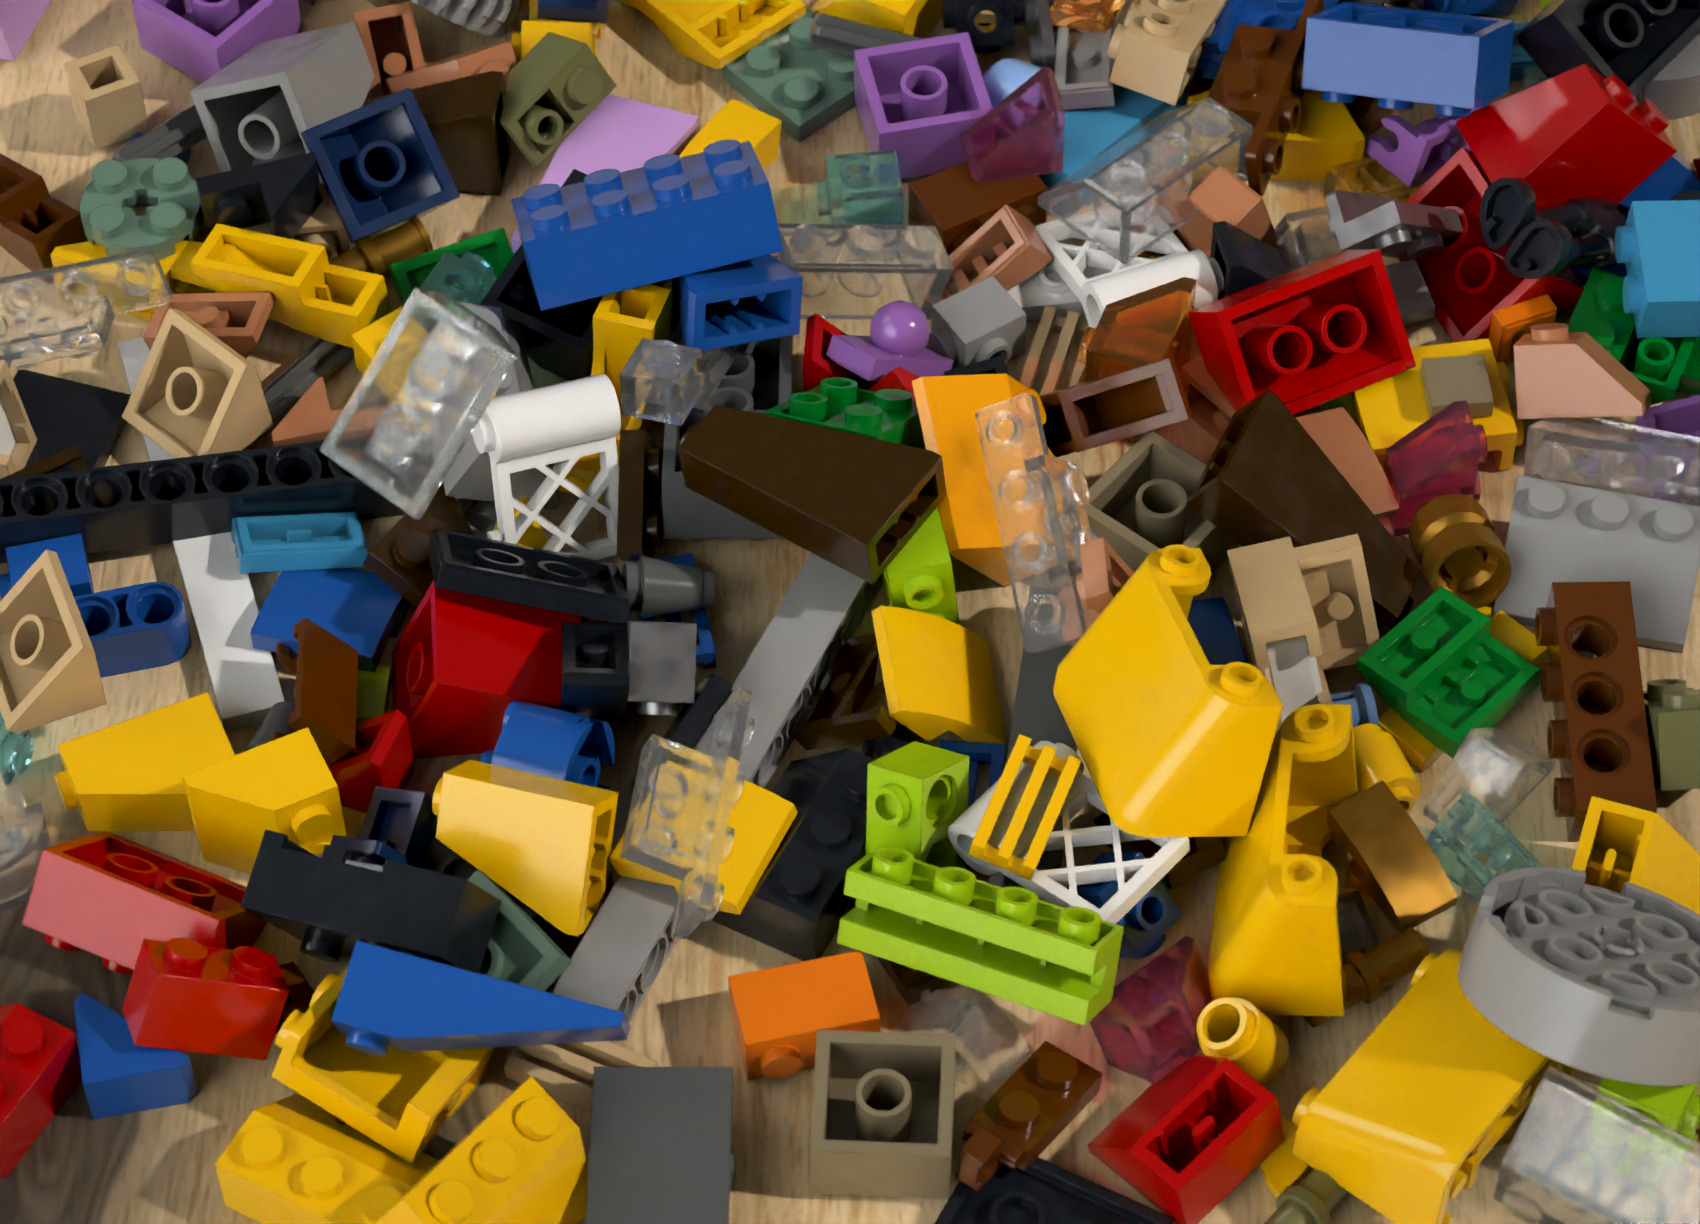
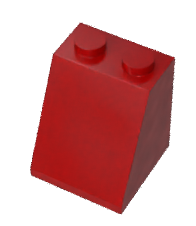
M1586 64L1471 112V115L1463 116L1455 123L1490 183L1500 178L1525 179L1532 185L1536 194V209L1562 205L1569 199L1579 197L1604 199L1619 204L1677 152L1664 131L1670 123L1654 103L1645 98L1639 104L1634 94L1620 78L1612 73L1607 78H1604Z
M433 580L391 652L393 710L398 709L407 717L413 758L484 753L486 750L494 751L502 732L506 708L513 700L560 709L562 622L581 623V616L436 588Z

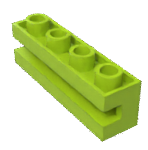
M876 847L847 869L844 895L856 898L855 908L840 919L838 944L1084 1026L1112 1001L1124 927L1101 920V916L1093 910L1083 907L1064 908L1042 901L1031 890L1021 887L1002 888L977 880L972 872L963 868H940L915 860L913 854L909 851L896 847Z

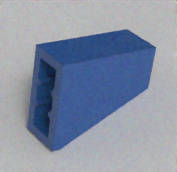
M765 255L672 278V297L686 349L694 353L799 334L803 276L773 256Z

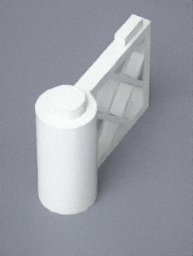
M1138 195L1035 226L1054 258L1050 264L1083 304L1089 327L1100 341L1189 315L1188 311L1218 300V293L1224 290L1223 274L1218 262L1213 257L1207 258L1200 249L1188 251L1170 230V228H1173L1171 217L1157 200L1147 202L1142 195ZM1133 219H1137L1141 224L1138 230L1113 226ZM1069 238L1086 240L1082 247L1058 243ZM1101 243L1126 247L1122 254L1097 250ZM1141 250L1166 254L1155 259L1137 257ZM1086 266L1111 271L1088 279L1083 274Z
M594 375L487 399L480 403L479 415L472 416L471 430L478 451L481 454L488 452L490 456L498 530L487 532L488 539L517 544L532 521H535L553 533L543 547V550L593 560L617 555L619 466L616 436L620 433L621 413L615 389L607 375ZM599 453L601 470L585 491L565 478L580 457ZM557 463L553 469L547 466L549 464ZM536 468L547 477L525 505L512 496L510 473ZM561 485L580 499L560 526L557 527L538 513L558 486ZM602 493L604 497V504L598 501V498L601 496ZM513 507L520 511L516 519L514 518ZM594 507L606 517L607 538L581 543L571 535L590 509ZM565 543L571 545L570 547L562 548Z
M1039 741L1033 746L1040 750L1043 749L1044 744L1057 749L1055 756L1066 761L1069 755L1080 759L1073 749L1063 743L1054 744L1049 741ZM1082 761L1044 851L1065 849L1067 868L1035 870L1032 879L1029 880L968 854L1000 779L948 827V837L954 850L975 871L986 876H994L1000 872L1025 889L1031 890L1046 902L1064 908H1087L1097 912L1101 916V920L1114 924L1127 914L1190 851L1188 837H1139L1127 833L1116 826L1111 818V825L1070 829V820L1087 803L1108 815L1093 780L1083 775L1084 765ZM1022 763L987 844L1000 848L1034 770L1033 766ZM1050 773L1046 774L1013 851V855L1025 859L1059 777ZM1149 839L1162 847L1152 858L1122 861L1121 842ZM1113 843L1115 862L1074 866L1073 848ZM1112 880L1118 883V891L1100 909L1077 894V885L1109 882Z

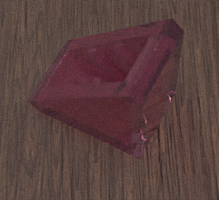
M1047 66L1041 68L961 134L972 179L982 183L1063 172L1065 111L1052 69Z

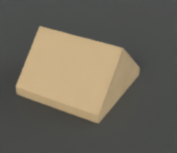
M169 308L122 418L175 458L243 450L274 427L256 366L179 309Z
M47 549L0 601V712L7 731L20 733L107 704L94 648L57 552Z

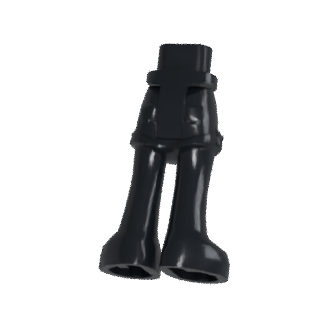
M1500 178L1493 181L1485 190L1480 202L1479 220L1483 239L1489 248L1501 250L1509 247L1504 263L1510 273L1526 279H1543L1555 276L1565 267L1577 264L1587 269L1610 268L1612 265L1619 264L1616 261L1614 249L1615 231L1617 226H1625L1630 206L1616 204L1604 199L1579 197L1569 199L1562 205L1536 209V194L1531 184L1523 178Z

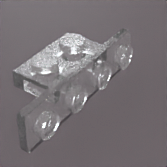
M151 248L0 278V360H5L8 368L24 370L32 368L43 361L68 356L75 359L85 358L99 350H104L115 315L164 306L170 303L173 293L156 252Z
M1024 393L977 410L975 420L1024 648L1026 652L1037 655L1077 642L1086 632L1087 626L1076 586V574L1082 572L1079 545L1098 539V537L1089 526L1085 504H1088L1090 495L1084 475L1075 464L1048 453L1037 399L1031 394Z
M741 687L736 689L715 714L706 754L655 734L642 747L620 857L682 881L672 935L684 940L702 921L710 922L715 917L723 898L724 885L717 882L720 865L725 861L734 839V828L728 826L730 810L736 804L744 785L745 775L743 772L738 771L740 755L747 748L755 725V720L748 716L752 692Z

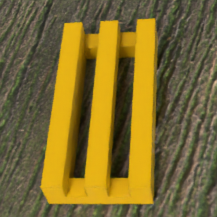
M1019 734L968 854L1031 880L1082 760L1069 755L1067 761L1055 756L1057 749L1044 744L1043 749L1040 750L1030 746L1031 738ZM1024 762L1033 766L1034 770L1000 848H996L987 843L1019 769ZM1050 773L1059 777V780L1025 859L1013 855V851L1046 774Z

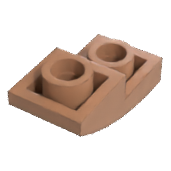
M1343 407L1296 417L1298 422L1378 520L1390 517L1399 509L1389 481L1372 447L1353 418Z

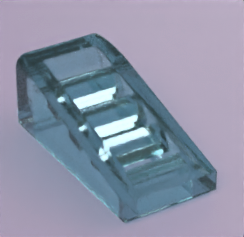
M1467 791L1434 826L1426 839L1447 877L1479 902L1484 888L1502 867L1507 871L1527 867H1543L1483 803ZM1458 834L1468 840L1465 845L1456 837ZM1480 851H1483L1490 857L1484 865L1475 857Z

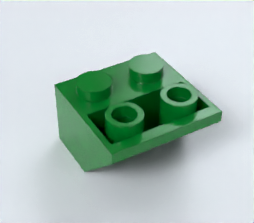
M1592 268L1569 322V333L1587 332L1652 391L1651 405L1673 399L1698 337L1637 338L1633 313L1626 314L1623 309L1622 286L1624 277ZM1600 417V418L1609 419V418H1612V417Z
M830 377L822 379L820 385L806 392L791 394L789 400L764 412V415L926 449L916 400H913L912 393L905 390L882 389L873 392L857 388L858 383L852 379Z

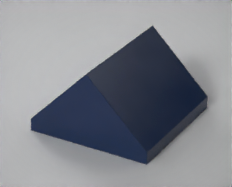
M410 87L301 133L309 153L314 152L318 172L351 243L358 242L367 237H377L410 221L416 216L421 218L460 197Z

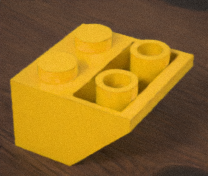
M1592 796L1571 868L1585 871L1586 880L1584 884L1621 893L1626 881L1665 896L1700 915V854L1658 813Z

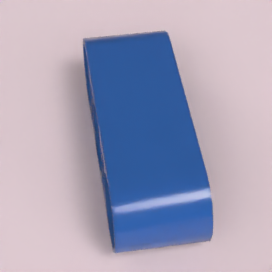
M149 582L74 597L94 648L101 678L175 663L184 657L191 647V633L184 601L180 591L171 584Z

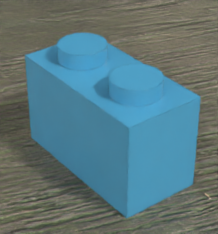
M1700 200L1632 201L1625 226H1617L1614 240L1617 263H1625L1627 276L1624 277L1622 286L1624 312L1626 314L1633 313L1637 338L1700 337Z

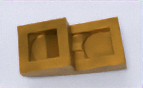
M1383 780L1327 810L1326 825L1364 871L1363 888L1399 932L1409 926L1414 928L1457 904L1458 897L1437 857L1412 818Z

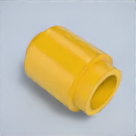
M1368 723L1354 727L1358 793L1383 780L1409 814L1420 796L1421 784L1394 737L1390 733L1382 731L1376 724Z
M1236 997L1219 998L1209 1003L1199 1015L1196 1027L1198 1042L1206 1056L1227 1058L1260 1085L1275 1078L1283 1069L1289 1053L1287 1037L1273 1021L1251 1002Z

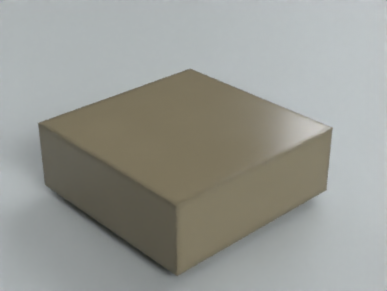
M1483 354L1424 358L1421 360L1420 377L1430 420L1492 416L1494 400Z

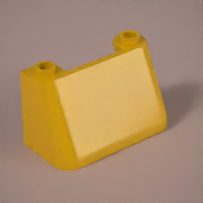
M1172 544L1162 549H1157L1146 557L1060 662L1053 685V694L1106 811L1116 826L1127 833L1149 838L1247 836L1283 704L1273 685L1255 666L1244 662L1210 665L1187 619L1193 596L1204 592L1209 585L1211 569L1200 548H1190L1179 544Z
M1351 704L1307 705L1294 710L1285 718L1274 736L1247 836H1227L1221 839L1226 860L1219 863L1208 963L1209 985L1213 1001L1224 997L1242 998L1251 1002L1264 1015L1344 1017L1346 981L1345 973L1342 972L1338 924V880L1336 870L1328 861L1323 859V849L1325 844L1335 836L1326 825L1327 810L1358 794Z
M1451 947L1440 956L1431 952L1423 959L1412 977V988L1322 1091L1317 1087H1312L1303 1096L1292 1116V1122L1298 1125L1292 1154L1315 1170L1328 1174L1339 1186L1396 1224H1451L1453 1216L1446 1212L1448 1198H1455L1462 1188L1468 1191L1476 1180L1480 1162L1545 1084L1552 1088L1559 1080L1567 1084L1579 1070L1530 1049L1488 1021L1465 996L1457 976V968L1463 951Z

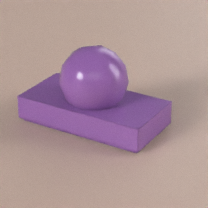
M902 300L890 302L877 310L870 322V336L833 335L826 354L830 357V360L868 381H879L897 367H901L919 377L943 376L945 371L951 370L954 363L952 359L926 346L930 331L926 314L917 305Z

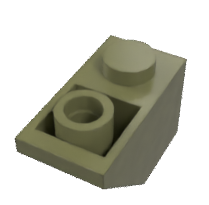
M548 32L509 72L500 124L530 164L539 167L617 85L586 43Z
M1681 679L1648 681L1647 691H1643L1654 786L1660 791L1699 789L1700 690L1686 688V681Z

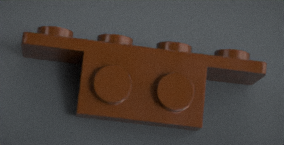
M1324 0L1306 1L1295 30L1238 24L1204 104L1207 123L1254 129L1246 148L1244 159L1249 187L1260 196L1264 195L1271 175L1277 176L1280 173L1284 159L1285 140L1288 133L1294 134L1297 131L1301 115V100L1304 93L1312 92V90L1302 89L1307 17L1325 10Z

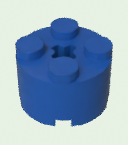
M513 700L506 708L502 732L494 751L486 750L479 762L609 790L610 787L599 784L602 763L614 766L615 744L613 732L607 722L596 720L592 717L531 702L526 703Z

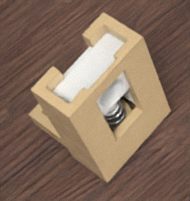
M1358 534L1295 548L1289 536L1227 550L1250 663L1258 668L1263 676L1269 680L1283 704L1276 732L1285 718L1296 709L1314 704H1333L1323 671L1357 663V659L1380 640L1363 549Z

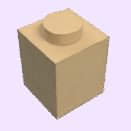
M119 44L64 63L74 112L95 150L133 137L137 132L144 133L150 131L140 81Z

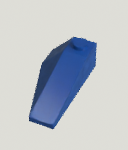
M356 941L331 1019L342 1034L348 1035L345 1043L347 1046L377 1056H386L388 1047L406 1052L618 1041L627 1040L631 1028L625 1013L361 941Z

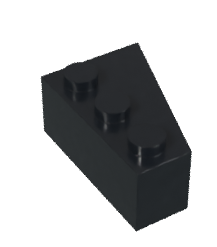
M265 830L240 907L302 941L299 949L302 953L320 960L336 963L339 961L341 953L352 955L356 941H361L471 972H480L501 904V900L467 879L390 860H385L384 866L346 860L348 855L346 849L326 844L322 855L312 854L288 840L286 834Z

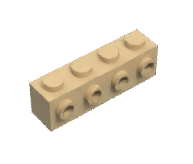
M1140 0L1139 3L1134 1L1129 9L1124 25H1117L1107 50L1106 57L1115 60L1109 82L1175 106L1199 69V59L1228 0Z

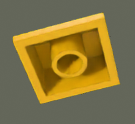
M308 727L182 775L199 851L204 861L251 874L265 830L286 834L288 840L316 855L323 854L325 844L330 845L333 835L347 836L338 786Z

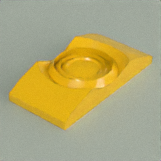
M801 0L615 1L637 8L651 19L677 53L702 65L719 70L806 14V4Z

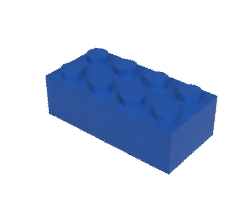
M732 139L721 140L706 146L702 153L681 158L675 154L659 155L647 160L644 163V167L624 172L616 169H602L588 174L583 182L563 187L552 183L541 184L526 190L522 197L511 199L527 268L541 311L783 251L769 181L750 141L740 143Z

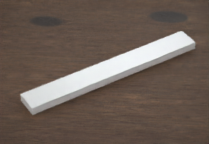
M143 337L117 342L131 394L150 352ZM142 433L149 461L175 458ZM231 532L173 541L174 552L225 732L261 724L269 714L271 707L278 702H285L271 651L253 648L250 632L259 614L248 573L240 574L239 558H236L235 543L233 544Z

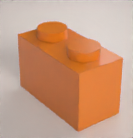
M858 950L728 976L730 1014L747 1081L763 1077L783 1079L796 1074L800 1070L815 1067L817 1030L880 1032V1015L862 951Z

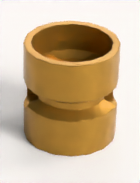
M1447 494L1432 499L1419 509L1411 521L1408 535L1411 547L1419 564L1423 567L1425 578L1432 593L1442 586L1476 609L1487 606L1497 599L1509 584L1512 569L1508 554L1500 538L1495 534L1493 524L1481 504L1466 495Z

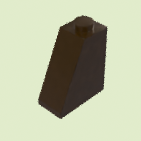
M489 71L411 89L458 192L500 196L511 157L510 136L500 124L505 98L503 72ZM392 94L369 99L368 104L383 99Z

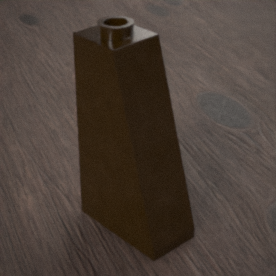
M1267 389L1236 411L1186 504L1242 547L1290 536L1295 548L1358 534L1363 549L1378 631L1385 626L1389 629L1394 628L1408 615L1414 604V599L1409 595L1421 571L1276 394Z
M715 405L700 423L691 425L684 433L678 447L686 488L871 584L878 579L947 496L942 456L931 450L721 405Z

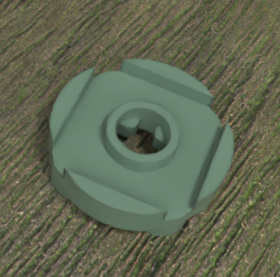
M174 157L164 159L137 158L123 162L107 160L98 164L93 169V180L85 188L81 197L80 214L87 239L93 246L95 241L98 245L105 247L108 257L125 263L159 261L176 253L174 245L182 241L188 234L191 242L199 233L203 217L196 181L190 176L184 161ZM141 205L151 206L147 207L145 215H134L133 208Z

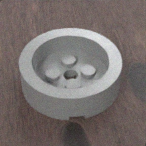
M1558 867L1520 868L1504 872L1488 882L1484 888L1457 968L1459 984L1465 996L1488 1021L1530 1049L1587 1073L1618 1081L1652 1086H1681L1700 1082L1699 914L1665 896L1626 881L1621 893L1584 884L1586 880L1585 871Z

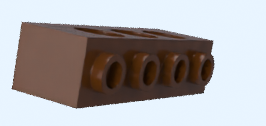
M1630 581L1552 582L1546 607H1537L1535 637L1538 646L1548 647L1549 663H1543L1541 670V693L1543 702H1553L1555 720H1549L1547 726L1549 759H1559L1561 778H1555L1553 785L1554 813L1556 817L1566 818L1568 842H1579L1592 796L1655 813L1657 812ZM1576 651H1588L1593 653L1597 657H1584L1578 654ZM1581 707H1595L1601 710L1604 714H1591L1583 710ZM1587 764H1601L1610 769L1611 772H1598Z

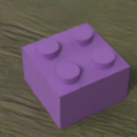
M132 0L141 48L201 84L258 43L303 32L298 0Z
M968 32L854 50V100L879 183L935 174L994 149L995 114Z

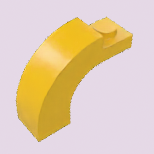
M648 284L603 295L593 315V362L591 376L604 374L612 382L620 407V430H646L649 436L651 435L667 367L672 321V289ZM620 433L616 436L618 466H619ZM599 453L580 457L565 478L585 491L601 470ZM559 485L556 489L558 491L573 494L561 485ZM603 493L598 500L604 501Z

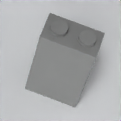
M351 22L260 42L190 93L221 172L309 153L301 133L363 107L375 75L356 24ZM319 174V181H320V184H321V183H323V181H322L321 176H320V174Z

